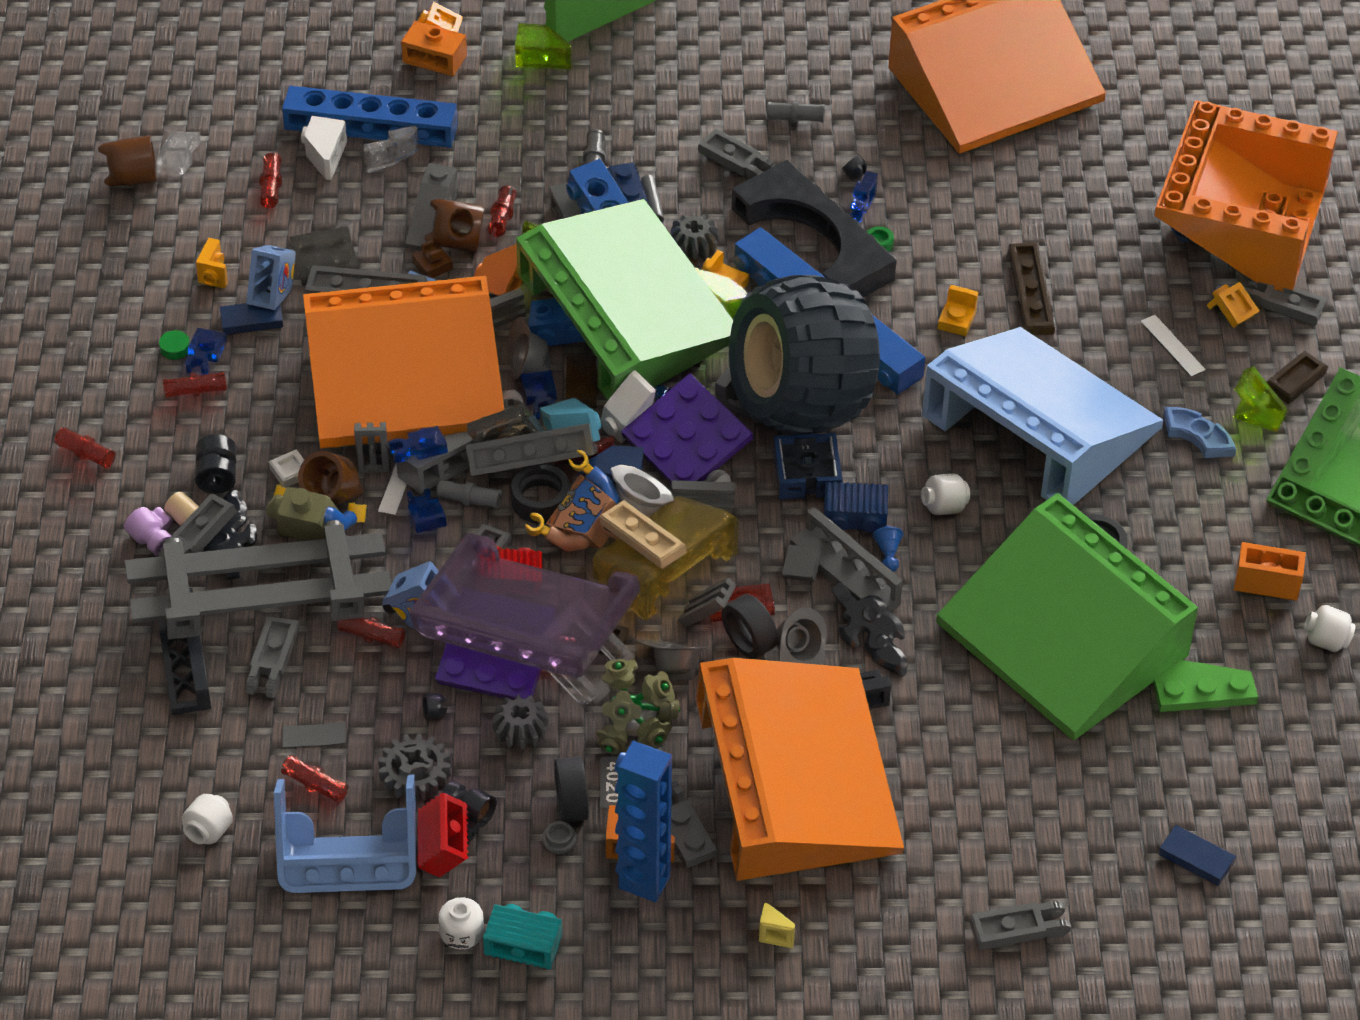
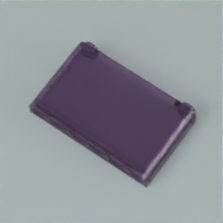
M467 533L410 609L409 613L415 629L427 638L579 678L583 676L640 593L638 577L627 572H614L608 580V586L502 559L492 539L486 536Z

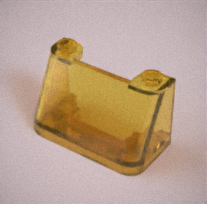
M678 496L674 498V501L665 504L648 518L686 545V554L661 569L626 542L619 539L608 547L600 549L595 554L593 559V578L646 621L657 613L654 603L658 596L661 594L665 597L669 594V583L708 555L715 560L721 557L727 562L738 553L739 521L727 510Z

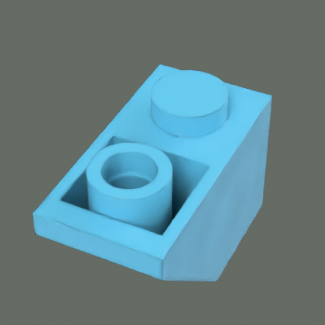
M576 398L540 408L544 427H547V430L590 423L593 442L600 440L598 430L601 429V421L598 413Z

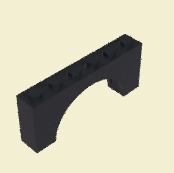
M788 160L732 188L731 209L749 226L765 220H791L808 225L827 237L835 247L838 258L830 268L822 272L825 278L849 285L852 290H857L862 297L895 281L897 265L895 256L883 248L873 235L868 234L860 227L854 218L849 217L835 201H832L822 192L818 185L813 184L799 168H796Z

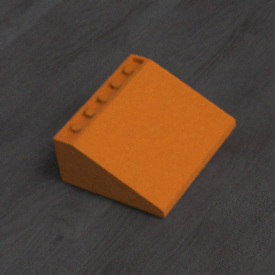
M940 0L892 17L888 68L959 154L1105 101L1106 92L1061 0Z
M1195 100L1158 199L1154 216L1256 283L1261 282L1273 285L1274 290L1284 292L1283 288L1293 290L1328 184L1338 131L1307 125L1293 120L1289 121L1271 117L1266 114L1248 112L1239 108H1230L1211 102Z
M486 276L303 294L320 449L355 445L354 423H361V428H366L367 423H373L374 427H380V422H386L387 441L430 438L483 428H490L492 431L506 429V417ZM362 436L363 444H368V436ZM375 436V443L380 442V436Z
M728 658L700 663L695 700L702 729L713 728L734 824L729 851L736 881L903 854L904 845L859 668L743 658Z

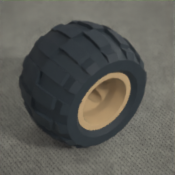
M791 275L766 282L765 285L755 287L753 292L747 293L735 314L731 327L729 367L736 395L752 420L758 424L763 423L768 428L792 434L817 433L840 427L859 417L862 409L867 407L877 382L880 350L877 328L872 313L857 290H852L849 285L841 284L837 280L821 276Z

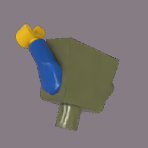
M276 485L273 498L266 507L267 515L272 519H277L278 535L304 541L324 539V525L331 520H337L344 524V530H347L356 522H365L367 505L348 503L347 511L342 514L331 498L326 495L310 492L304 488H283L281 485Z

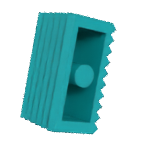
M494 904L483 936L484 954L486 956L491 955L494 958H505L507 961H518L521 964H532L534 967H545L549 970L552 968L562 938V919L547 911L533 913L524 911L515 904H506L505 906Z

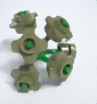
M617 659L605 664L606 673L602 675V681L605 684H609L611 688L620 689V691L612 698L611 702H605L602 706L603 715L609 716L614 722L613 725H605L603 730H597L596 736L599 737L597 744L602 750L610 754L626 753L629 735L625 729L627 724L633 719L640 725L637 730L639 738L637 742L655 749L664 744L668 736L667 733L672 728L670 724L671 719H677L681 711L679 700L675 699L672 684L665 672L660 671L656 676H645L642 684V693L632 695L629 694L627 688L635 681L633 672L638 667L637 662L634 660ZM645 699L648 703H642L641 700ZM642 710L657 711L656 717H650L646 720L641 717Z

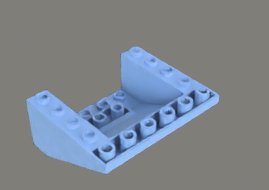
M1021 327L949 348L929 363L926 369L922 416L942 430L947 431L976 407L1045 453L1046 462L1041 497L1046 500L1059 493L1074 505L1155 435L1163 425V419Z

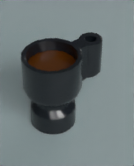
M455 780L450 781L442 792L467 804L466 810L468 813L466 815L468 819L466 821L468 824L466 826L468 830L466 832L468 836L466 837L469 841L473 840L479 827H484L491 820L497 805L496 798L478 788H472L467 791L464 785Z

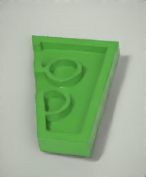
M1180 660L1155 678L1153 682L1160 712L1257 704L1258 700L1252 673L1246 670Z

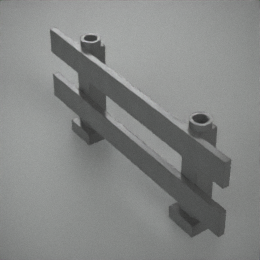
M337 520L325 523L324 539L184 554L183 542L179 538L172 537L163 542L164 556L125 560L128 584L167 580L169 595L130 599L133 623L166 620L168 640L201 636L200 616L330 601L332 621L364 618V597L387 595L392 585L389 571L352 574L351 559L385 556L382 533L346 536L344 524ZM329 562L331 577L191 593L188 584V577Z

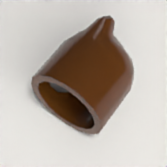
M151 135L120 139L103 143L98 147V151L106 155L109 175L104 179L105 185L130 186L158 182Z
M445 199L431 200L430 206L436 210L433 221V230L425 235L424 240H433L434 245L477 253L485 206Z
M318 451L307 456L300 466L298 472L300 488L326 495L331 498L335 505L342 504L353 497L361 496L364 492L360 485L356 466L346 457L327 451Z

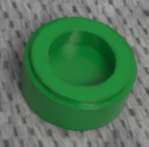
M873 227L867 231L887 251L893 249L894 234L891 230L885 227Z
M177 330L163 334L159 339L161 354L171 360L185 357L190 351L188 335Z

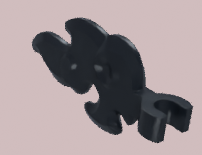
M237 489L230 490L223 499L233 504L238 512L204 547V552L243 548L245 544H255L257 529L253 523H249L245 531L236 533V530L245 525L247 521V506L238 496ZM240 572L226 573L227 580L240 578Z
M839 582L831 591L835 594L834 597L846 609L842 618L848 620L849 623L847 626L839 627L840 634L845 642L851 647L859 648L858 636L862 631L867 632L865 648L871 653L874 661L884 668L896 671L900 677H904L908 669L907 659L903 652L893 644L894 638H899L900 640L905 638L904 627L900 620L887 609V605L882 598L869 595L856 601L846 586Z

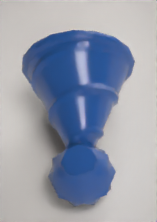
M886 525L874 531L872 536L885 555L882 563L892 572H895L899 568V561L894 556L904 533L900 528Z

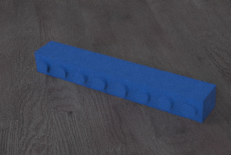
M762 227L735 243L734 265H736L738 270L749 274V277L756 281L758 286L791 275H816L824 277ZM873 316L880 350L877 379L883 386L888 387L898 395L924 377L925 356Z

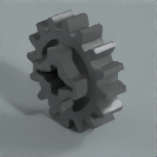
M418 733L416 738L411 740L408 734H405L404 742L400 743L393 739L391 740L392 749L386 747L382 749L383 757L378 759L380 782H384L386 791L394 789L396 798L406 794L408 775H415V795H419L422 801L426 800L427 792H431L436 796L438 795V785L441 787L447 785V777L451 776L450 753H445V745L443 743L435 746V737L431 736L427 741L422 740V734Z

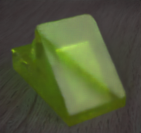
M1254 366L1244 369L1234 389L1241 398L1234 417L1273 432L1279 430L1287 414V407Z

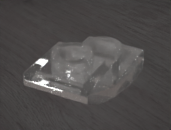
M416 125L388 131V140L364 144V161L367 173L393 166L419 150Z
M171 132L159 153L155 167L156 173H166L169 177H177L184 174L193 164L192 151L201 143L199 132Z

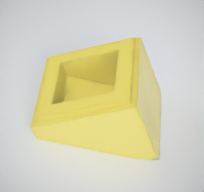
M764 903L760 919L759 942L793 948L795 924L774 907Z

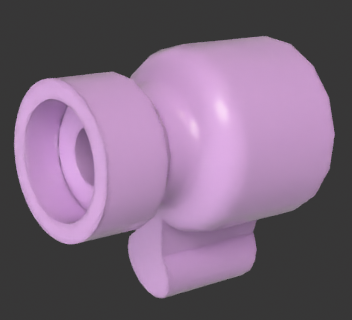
M141 507L134 510L128 516L124 523V529L137 543L147 544V548L155 556H158L163 549V542L171 537L166 529L171 526L173 519L161 507H157L153 511L146 507Z

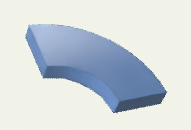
M1164 407L1163 415L1168 437L1182 438L1192 442L1201 450L1204 458L1235 456V444L1228 432L1219 423H1212L1203 418L1202 413L1181 407Z

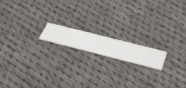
M1156 315L1141 320L1191 376L1206 370Z
M396 465L378 512L396 515L407 485L398 478Z

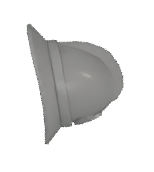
M622 464L610 469L620 497L619 503L623 500L649 519L653 520L662 505L674 501L670 491L649 474L635 467Z

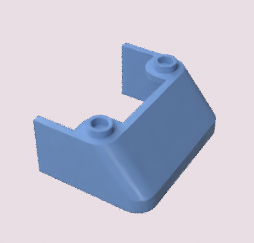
M415 775L407 776L406 808H397L389 811L383 819L382 835L314 838V824L308 815L302 812H286L285 779L277 780L274 790L277 878L284 890L291 893L404 889L413 883L416 876Z

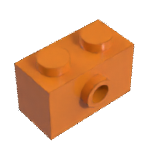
M414 21L401 41L403 63L453 77L467 57L465 34Z
M1242 542L1233 590L1298 601L1304 574L1306 552Z

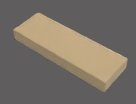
M624 500L599 516L602 526L661 569L687 553L686 545Z

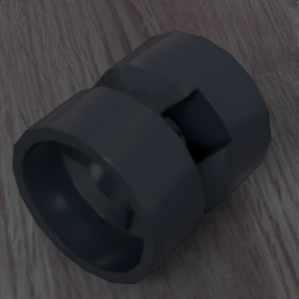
M219 434L208 435L200 439L196 445L195 483L204 492L212 494L224 493L231 490L236 483L237 448L235 442L229 437Z

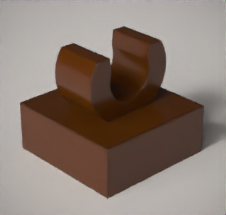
M433 240L422 243L421 251L412 254L413 264L422 275L434 278L453 269V262L440 246L434 245Z

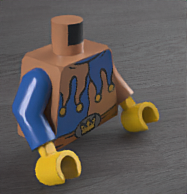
M577 450L580 456L584 457L583 464L575 465L570 459L569 463L575 471H583L586 473V476L584 477L580 474L547 521L550 528L544 525V519L538 513H531L530 518L539 522V527L532 528L525 524V529L529 535L538 536L542 534L545 536V540L565 551L583 550L588 547L599 549L603 547L609 537L616 540L620 539L602 526L599 518L601 514L619 504L620 497L613 481L596 465L592 467L589 464L588 457L582 450Z

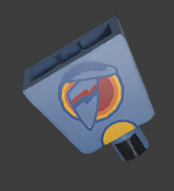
M271 245L252 249L246 304L272 310L279 306L292 289L296 256L294 250Z
M429 561L399 573L394 578L387 595L383 598L382 605L387 614L398 613L405 623L412 628L450 627L453 624L461 596L434 564Z

